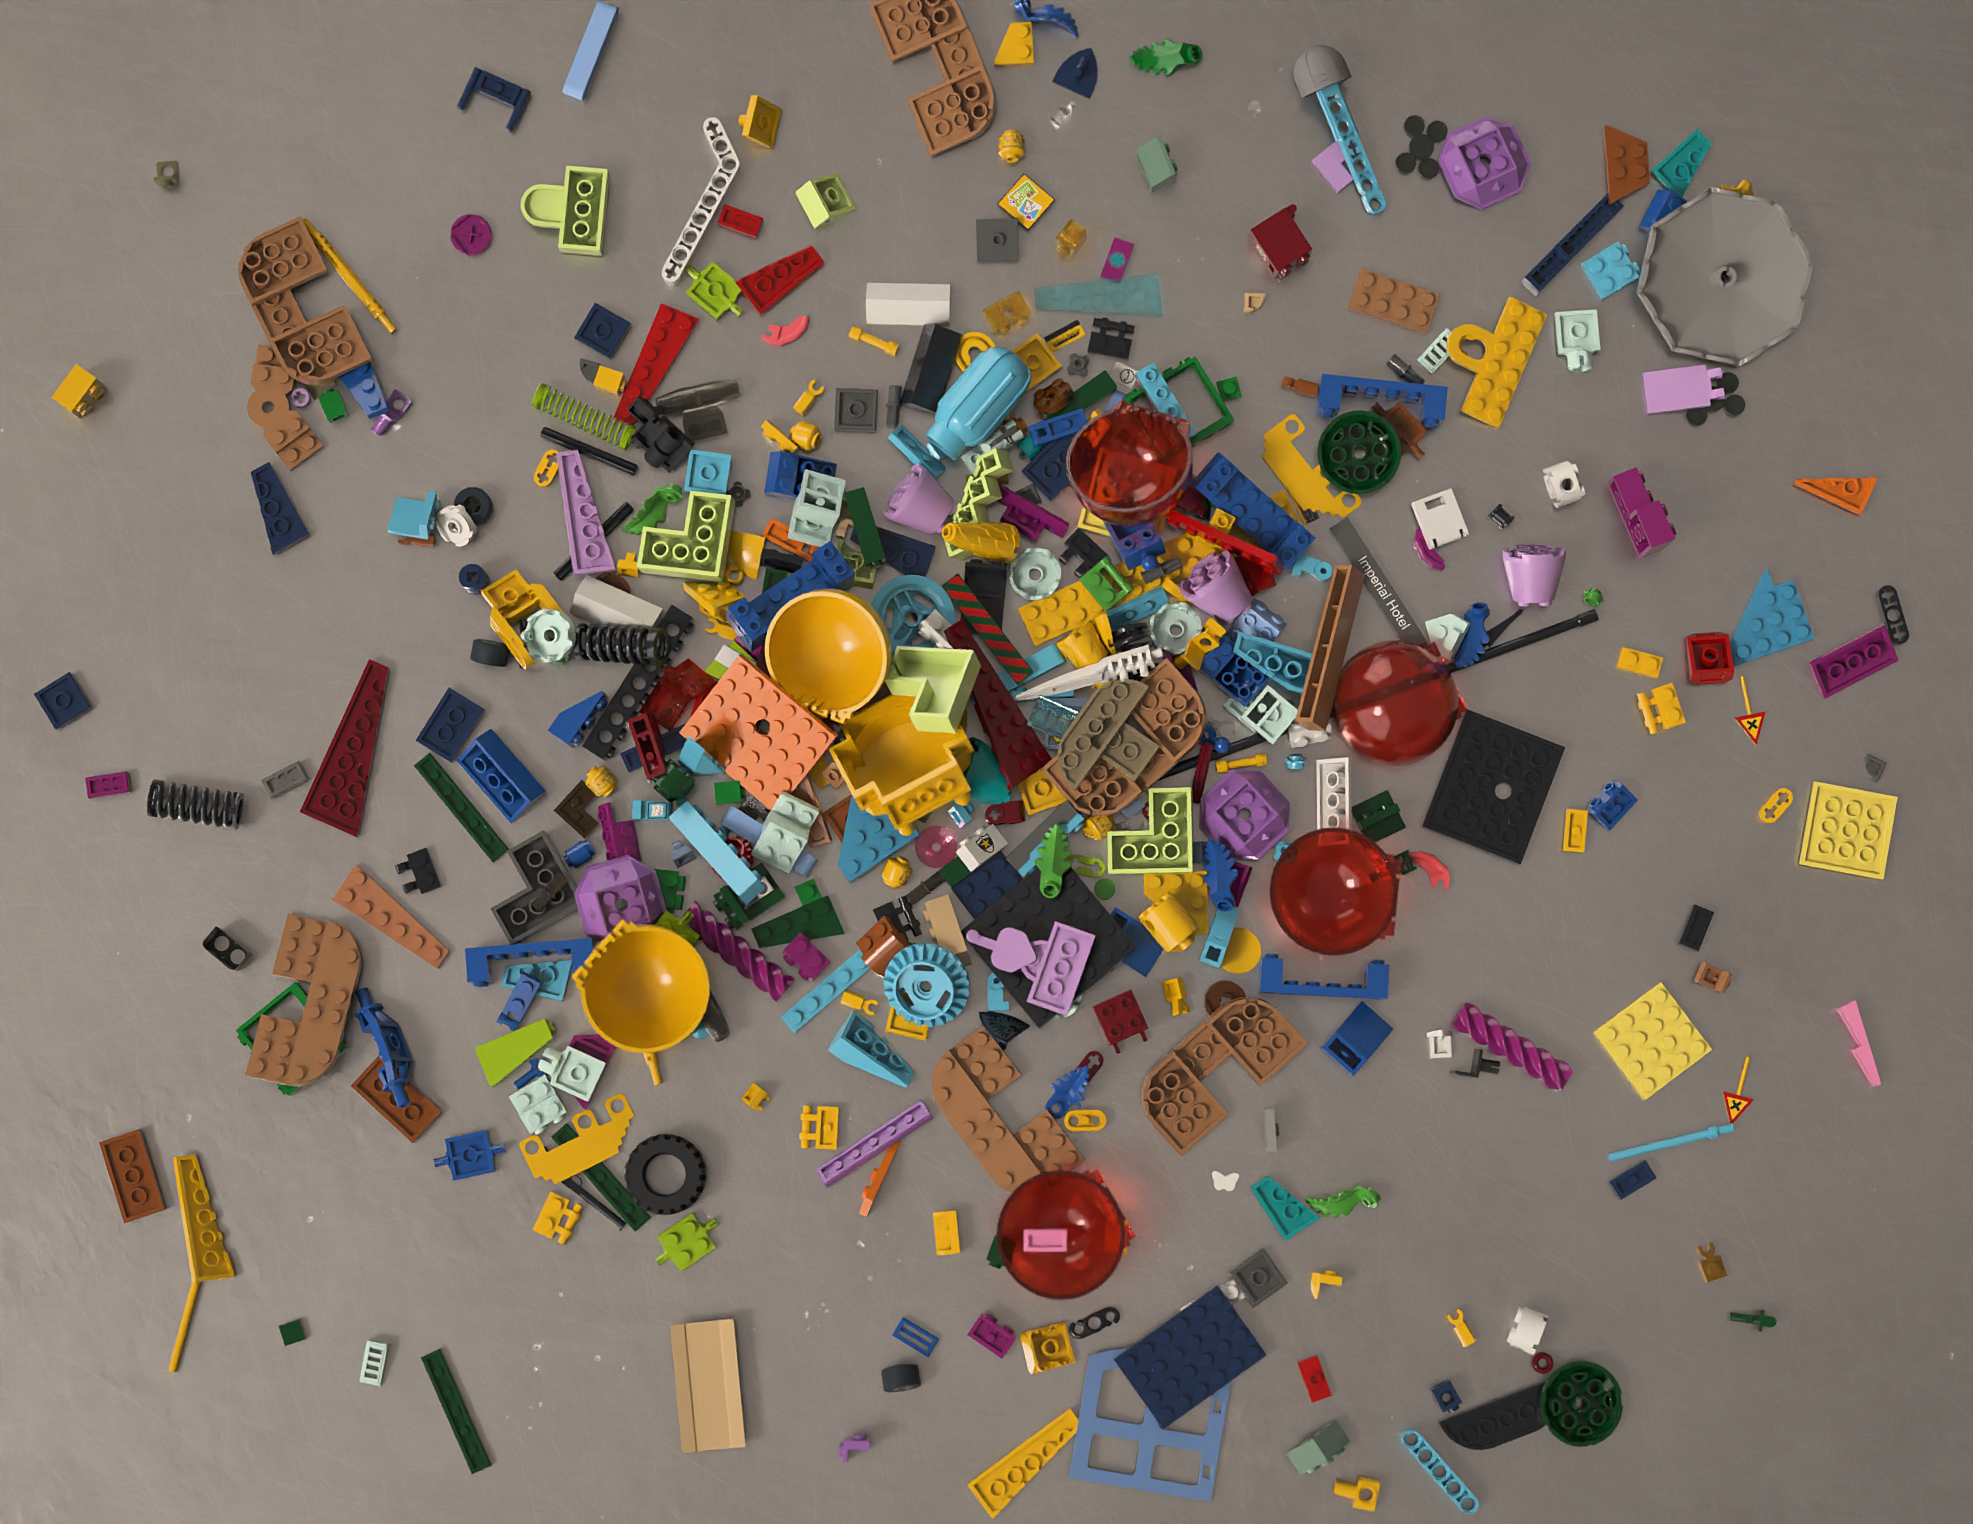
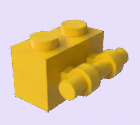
M1673 683L1650 690L1651 699L1647 700L1645 692L1637 695L1640 702L1638 706L1643 711L1646 720L1644 723L1649 728L1650 734L1658 732L1656 726L1658 723H1660L1662 731L1686 723ZM1654 705L1657 714V717L1655 718L1653 717L1650 706Z

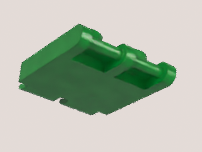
M654 869L658 877L666 910L669 913H674L675 909L682 910L684 895H678L677 891H684L686 876H679V871Z

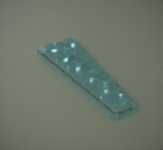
M1158 273L1034 288L1036 309L1162 315Z

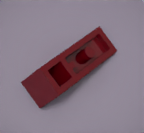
M645 713L627 720L647 780L667 773L661 733L655 715Z

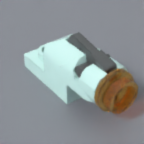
M1021 417L1018 419L1014 418L993 432L983 444H978L961 456L962 461L972 475L977 466L975 463L978 456L995 448L1007 451V449L1027 435V424Z

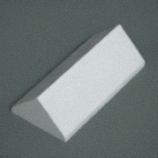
M867 283L866 325L924 326L937 324L940 326H950V284Z
M586 575L575 592L569 613L598 626L604 624L608 627L616 625L618 628L626 626L627 628L637 627L638 629L646 627L650 630L655 628L663 609Z
M1351 758L1316 760L1317 844H1350L1352 842Z

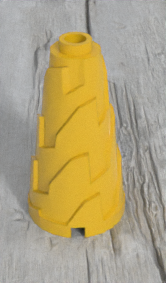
M948 523L942 530V536L945 541L959 547L961 550L972 552L975 556L988 559L989 562L1000 561L1003 562V565H1007L1018 554L1014 553L1015 548H1020L1019 532L1014 525L1009 523Z
M1090 620L1072 630L1070 634H1066L1055 644L1077 669L1098 663L1103 658L1108 657V652L1100 641L1099 634ZM1101 682L1093 684V687L1098 689L1109 682H1105L1102 684Z

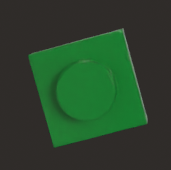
M1236 376L1216 382L1223 402L1242 397Z
M814 879L795 886L802 906L822 898Z

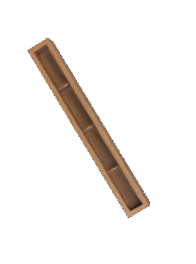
M1335 565L1295 719L1297 723L1307 730L1326 731L1365 578V574L1353 565Z

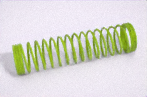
M544 383L539 385L531 402L532 407L536 409L541 407L542 412L547 410L548 415L553 413L554 418L558 416L560 420L565 418L566 423L571 421L572 426L577 424L578 429L583 427L584 432L589 430L590 435L595 433L597 438L600 436L602 440L608 438V443L614 440V446L620 443L619 448L622 450L628 448L632 441L631 437L636 431L635 426L628 423L622 437L615 444L617 435L624 423L621 421L615 436L609 441L611 432L618 420L615 418L609 433L603 439L605 429L612 417L611 415H609L603 430L597 436L605 412H603L597 427L591 433L593 423L599 414V409H597L590 426L585 430L587 420L593 411V406L590 408L584 423L579 427L581 417L587 408V403L584 405L578 420L573 424L574 417L581 405V400L578 402L569 421H567L568 414L575 402V398L572 399L567 413L561 419L562 411L569 399V395L566 396L561 410L555 416L556 408L562 399L563 392L560 393L555 407L549 413L550 405L556 396L557 389L554 390L549 404L543 410L544 402L551 391V386L548 388V385Z

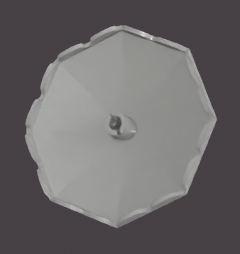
M1709 187L1652 224L1636 293L1673 352L1740 366L1764 352L1766 348L1781 341L1797 329L1803 313L1804 294L1808 289L1812 273L1811 255L1801 238L1794 232L1792 223L1777 202L1743 195L1730 190Z

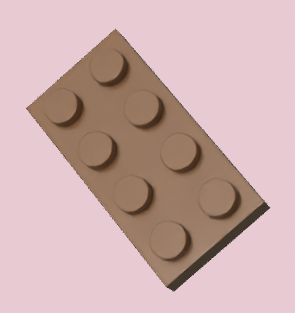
M1361 268L1347 309L1427 334L1440 294Z

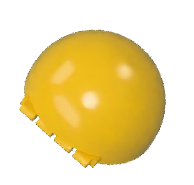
M818 589L797 596L778 611L767 632L765 658L772 680L805 708L811 710L812 713L826 718L831 714L830 719L841 724H845L847 718H852L855 710L865 705L876 695L885 682L890 669L892 648L889 632L884 621L868 602L847 591Z
M622 919L613 929V933L609 934L594 948L584 962L585 966L581 965L571 976L576 981L575 987L581 991V1000L585 1014L596 1032L616 1047L632 1052H657L670 1048L684 1040L701 1021L709 999V978L704 962L697 950L679 933L653 924L636 925L633 921L628 924Z

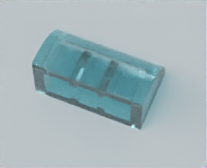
M1039 695L1027 725L1061 740L1063 734L1077 716L1078 711Z

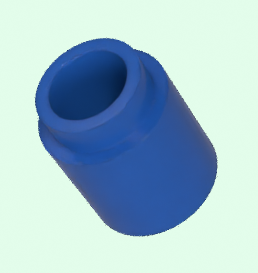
M585 840L583 842L579 841L564 851L566 855L563 858L569 867L573 866L576 869L592 859L591 856L596 853L588 840Z

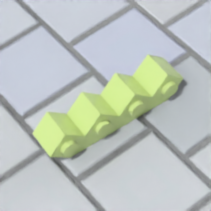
M995 448L978 456L973 476L969 477L964 489L965 494L962 502L958 503L952 517L954 519L953 523H990L985 506L1002 498L997 478L1014 471L1008 451ZM945 541L949 557L964 560L973 555L972 552L961 550L959 547Z

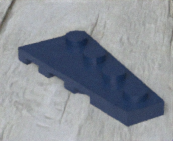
M270 462L251 471L272 554L275 555L310 534Z
M876 526L886 558L885 563L904 575L926 577L936 546ZM853 528L850 540L859 545L855 529Z

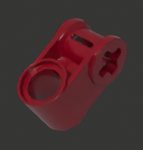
M1023 800L989 806L985 812V821L989 825L993 824L994 826L1026 822ZM992 810H995L996 814H1000L997 820L989 817Z

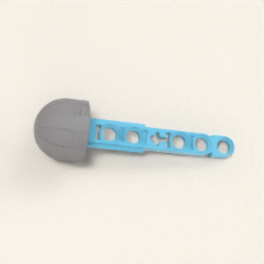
M1327 45L1311 46L1304 50L1295 62L1293 70L1295 83L1302 98L1317 94L1358 192L1363 196L1361 199L1365 209L1370 214H1378L1385 209L1386 201L1382 191L1378 190V181L1339 86V83L1352 77L1344 57L1336 49ZM1335 96V98L1328 101V98ZM1333 102L1340 106L1339 113L1332 112L1331 104ZM1340 122L1347 124L1348 131L1346 133L1340 131ZM1354 143L1355 148L1348 149V145ZM1359 153V156L1352 159L1351 156ZM1356 160H1360L1364 164L1363 171H1358L1355 168ZM1365 179L1372 183V188L1369 191L1363 187ZM1372 199L1379 201L1380 207L1378 210L1372 208Z

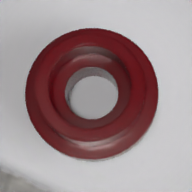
M1537 1353L1532 1359V1367L1536 1372L1546 1374L1553 1368V1359L1547 1353ZM1545 1359L1546 1365L1540 1367L1539 1360Z

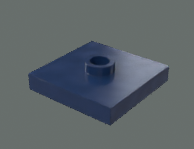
M594 303L574 339L611 359L631 323L601 305Z
M71 672L34 693V696L56 730L92 708Z

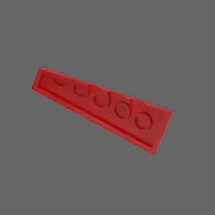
M662 303L660 304L614 414V419L617 418L618 421H623L625 424L635 425L637 420L626 410L639 395L648 401L653 396L659 383L668 372L669 367L677 358L681 348L697 326L699 318Z
M1166 508L1163 514L1168 525L1176 529L1181 527L1185 529L1186 533L1194 537L1199 536L1212 545L1216 544L1230 553H1235L1248 561L1262 566V570L1270 575L1276 573L1281 576L1285 569L1279 558L1274 554L1172 509Z

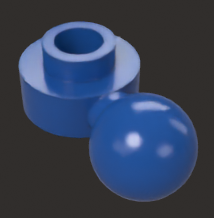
M1206 724L1205 731L1209 733V738H1206L1205 734H1203L1198 745L1201 746L1203 742H1208L1214 745V749L1218 753H1226L1230 749V741L1226 737L1217 738L1215 729Z

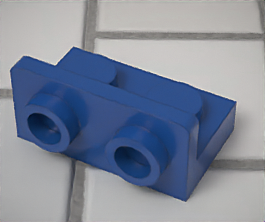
M1612 780L1604 786L1603 791L1596 798L1591 800L1586 811L1610 831L1638 799L1622 783Z

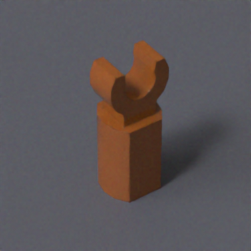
M1284 376L1281 386L1294 389L1296 393L1315 398L1319 384Z
M430 533L428 540L407 536L405 540H398V543L407 545L411 542L416 546L434 548L436 534Z

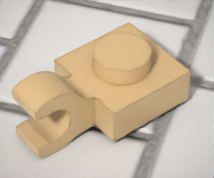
M842 500L840 515L837 519V522H840L836 533V537L843 540L848 525L853 526L847 503Z

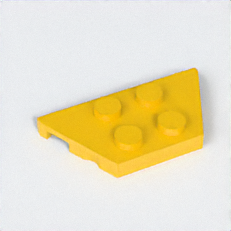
M683 582V590L713 616L719 615V609L725 608V611H727V608L745 597L729 582Z

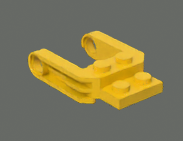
M515 569L482 589L481 594L492 607L490 615L491 627L520 665L527 669L535 664V660H532L524 648V643L510 625L532 613L537 607H540L542 610L556 609L561 612L563 610L543 585L527 584Z

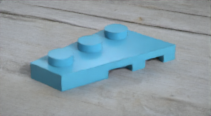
M572 960L506 966L501 987L514 989L524 971L542 981L535 995L563 1001Z

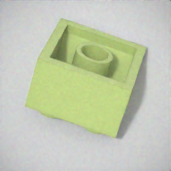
M837 173L810 180L795 192L814 228L828 225L856 210Z

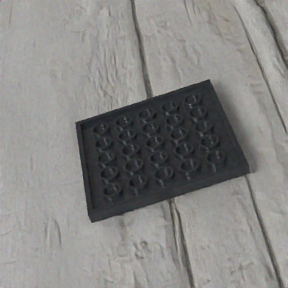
M1037 867L961 930V933L967 940V932L969 930H976L979 935L997 941L999 933L1003 929L1013 928L1024 932L1030 943L1038 940L1048 941L1056 921L1095 935L1073 1001H1075L1134 952L1137 946L1071 867L1062 874L1061 891L1054 898H1047L1041 893V871ZM969 942L1039 1029L1059 1014L1027 1002L1033 981L1025 976L1021 968L1014 972L998 969L991 961L993 950Z

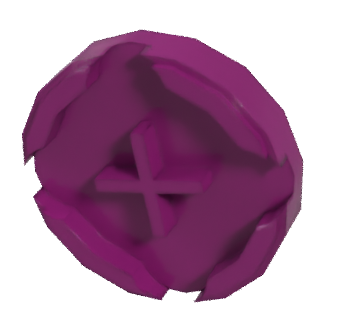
M463 215L452 225L451 241L455 249L461 254L476 256L485 252L490 246L492 230L488 222L481 216Z

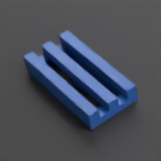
M904 1317L892 1334L895 1338L929 1357L939 1340L936 1336ZM903 1324H907L932 1339V1344L902 1327ZM899 1331L904 1332L929 1347L927 1351L899 1335Z

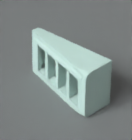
M1447 328L1417 359L1431 374L1449 357L1448 352L1444 353L1437 346L1440 343L1447 350L1446 342L1443 340L1444 337L1448 338L1450 334ZM1434 350L1442 358L1439 360L1431 351ZM1428 356L1436 364L1433 366L1425 359V357Z
M367 1340L359 1382L381 1386L390 1344ZM372 1348L382 1350V1354L371 1352ZM371 1356L380 1358L381 1360L380 1362L371 1361L369 1359ZM368 1364L378 1366L379 1370L368 1369ZM366 1373L378 1375L377 1379L365 1377Z

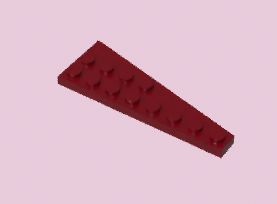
M961 619L945 629L944 634L953 649L973 650L981 665L971 691L976 703L973 706L984 733H987V736L990 738L992 753H996L1000 763L998 768L1000 773H1004L1008 783L1006 787L1010 790L1043 768L1052 758Z
M370 659L300 810L305 815L355 837H358L389 673L388 667Z

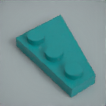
M1696 129L1662 160L1651 173L1668 190H1672L1683 197L1712 143Z
M1269 1176L1250 1187L1284 1241L1320 1219L1318 1215L1298 1201Z

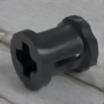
M1500 503L1488 517L1493 518L1503 531L1516 517L1514 515L1511 516L1502 508L1503 505Z

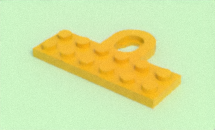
M1508 297L1494 333L1473 324L1460 325L1450 332L1446 342L1449 357L1456 364L1476 373L1460 410L1461 412L1496 429L1500 427L1547 317L1546 313L1513 297ZM1465 339L1481 341L1485 346V354L1479 360L1469 357L1467 352L1461 347L1462 341Z
M969 332L962 336L955 357V362L962 372L971 364V357L968 354L970 348L978 347L981 351H986L996 347L985 334ZM1038 333L1012 351L1023 360L1031 371L1032 377L1026 393L1062 368V365Z

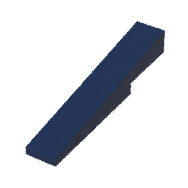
M1607 193L1524 277L1521 283L1537 296L1624 205L1619 200L1609 205Z

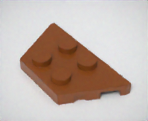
M1604 125L1603 135L1609 205H1612L1619 199L1627 197L1634 193V191L1649 185L1647 142Z

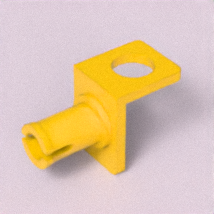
M1208 631L1198 634L1189 640L1185 653L1175 657V666L1178 669H1183L1185 666L1191 665L1196 671L1200 670L1205 653L1218 647L1220 642ZM1207 638L1212 644L1204 645L1200 640Z

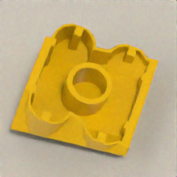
M1065 1322L1021 1333L1020 1340L1022 1341L1028 1365L1027 1369L1031 1374L1075 1363Z

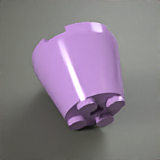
M917 463L911 469L913 473L903 477L887 502L890 508L888 511L885 510L883 512V516L891 521L930 535L936 532L940 533L946 525L945 519L948 515L951 516L954 513L957 505L954 504V499L930 472Z
M1518 544L1511 550H1509V547H1504L1502 549V558L1512 599L1518 602V606H1531V603H1539L1540 606H1551L1552 601L1555 600L1565 563L1566 549L1561 546H1556V549H1552V547L1546 546V544Z
M1227 550L1218 555L1213 552L1201 559L1190 569L1191 574L1188 579L1181 581L1179 586L1180 593L1188 601L1225 625L1231 624L1236 616L1240 613H1246L1252 606L1250 604L1251 593L1234 557Z

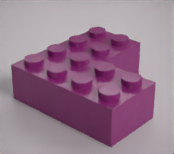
M1637 467L1613 476L1609 480L1608 485L1637 554L1642 559L1665 549L1675 540L1676 530L1672 523L1669 524L1667 520L1668 511L1664 503L1661 504L1659 500L1654 501L1650 490L1647 491L1644 486L1646 480L1642 471H1638Z

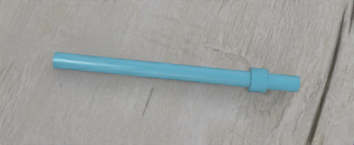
M1732 1123L1719 1127L1715 1125L1707 1127V1130L1610 1153L1609 1159L1610 1162L1706 1138L1710 1140L1718 1138V1135L1734 1132V1127Z

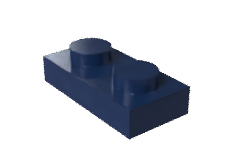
M1644 1160L1612 1179L1609 1183L1619 1200H1622L1655 1180L1656 1176L1647 1161Z

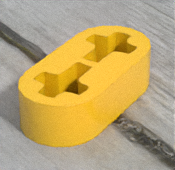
M548 450L534 473V481L541 488L549 487L559 471L558 462H553L551 467H548L550 463L548 457L556 455L557 450ZM548 470L546 476L549 480L540 483L538 476L544 475L545 471Z
M1166 577L1160 586L1191 607L1193 604L1180 593L1179 586Z
M1787 788L1775 791L1759 810L1760 819L1765 823L1775 822L1793 801L1791 791ZM1786 793V800L1788 801H1783L1777 805L1776 802L1780 799L1778 794ZM1774 806L1776 808L1772 812L1774 817L1766 818L1764 810H1770Z

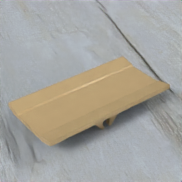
M734 1319L670 1325L682 1453L746 1447Z

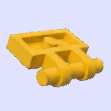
M803 1105V1114L800 1115L802 1133L799 1134L801 1148H809L810 1140H816L815 1149L837 1150L839 1107L818 1106L817 1115L811 1114L812 1106ZM811 1121H817L816 1134L810 1133Z
M551 1191L533 1231L553 1239L555 1232L561 1234L558 1242L566 1245L568 1238H571L573 1235L572 1230L576 1221H579L581 1218L580 1213L583 1206L575 1203L573 1210L567 1208L570 1200ZM565 1214L569 1216V1218L567 1220L565 1227L563 1228L559 1226V1224L562 1220L563 1215Z

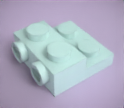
M545 1074L508 1095L530 1134L533 1132L539 1134L547 1128L546 1124L553 1121L555 1124L565 1118L564 1114L567 1112V1109L553 1086L550 1085V1081Z

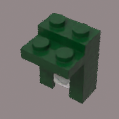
M762 862L750 871L752 872L755 869L763 878L760 882L766 883L768 890L765 894H758L755 898L759 900L745 909V905L740 902L737 897L738 895L729 885L723 886L719 889V892L713 895L716 899L713 901V904L719 912L724 911L727 916L724 920L731 930L733 928L737 931L741 930L786 899Z

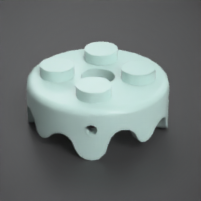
M1025 549L1010 564V584L1013 590L1024 599L1031 601L1043 600L1051 596L1059 586L1061 580L1060 564L1053 554L1046 549ZM1033 569H1037L1041 573L1040 579L1036 581L1031 580L1029 577V572Z
M1184 602L1165 604L1156 614L1151 616L1149 626L1150 637L1157 649L1161 648L1164 654L1179 656L1185 653L1189 640L1202 633L1200 617ZM1173 626H1179L1182 632L1175 636L1170 633V629Z
M556 609L539 610L527 619V628L521 633V641L526 644L532 657L548 663L561 660L572 651L576 641V632L572 621L566 614ZM550 629L555 633L553 641L549 640L547 635Z

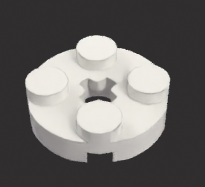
M462 505L446 506L437 514V530L448 543L452 541L457 543L455 546H464L473 539L474 534L477 532V526L473 523Z

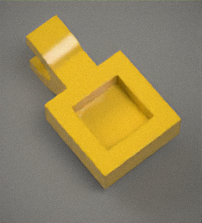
M1183 977L1163 981L1162 985L1166 1002L1171 1001L1173 1016L1190 1012L1188 1004L1183 1001V998H1187Z

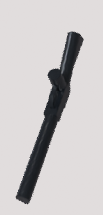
M571 1177L561 1181L566 1187L620 1228L619 1231L627 1224L581 1187L582 1180L580 1177H578L581 1181L580 1185L572 1180Z

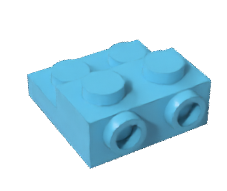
M1619 241L1581 263L1584 272L1601 300L1639 279L1640 269L1635 262L1631 263L1628 255H1630L1628 248L1625 244L1621 245Z

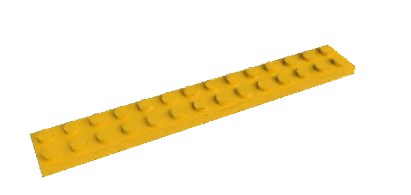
M1285 489L1268 496L1300 524ZM1233 523L1228 535L1255 547H1260L1257 542ZM1185 533L1163 543L1166 553L1156 558L1160 564L1176 556L1180 558L1182 568L1165 575L1177 584L1188 579L1191 574L1190 569L1201 559L1213 552L1217 555L1221 554L1224 549L1216 544L1212 545L1199 536L1194 537ZM1230 553L1234 558L1239 556L1235 553ZM1123 561L1113 565L1124 579L1135 588L1109 610L1159 587L1166 577H1160L1146 585L1140 573L1146 571L1142 565L1129 571ZM1106 569L1100 571L1117 593H1119L1122 588ZM1080 581L1055 591L1048 598L1033 601L1018 608L1035 647L1074 630L1088 620L1091 621L1105 614L1102 607Z

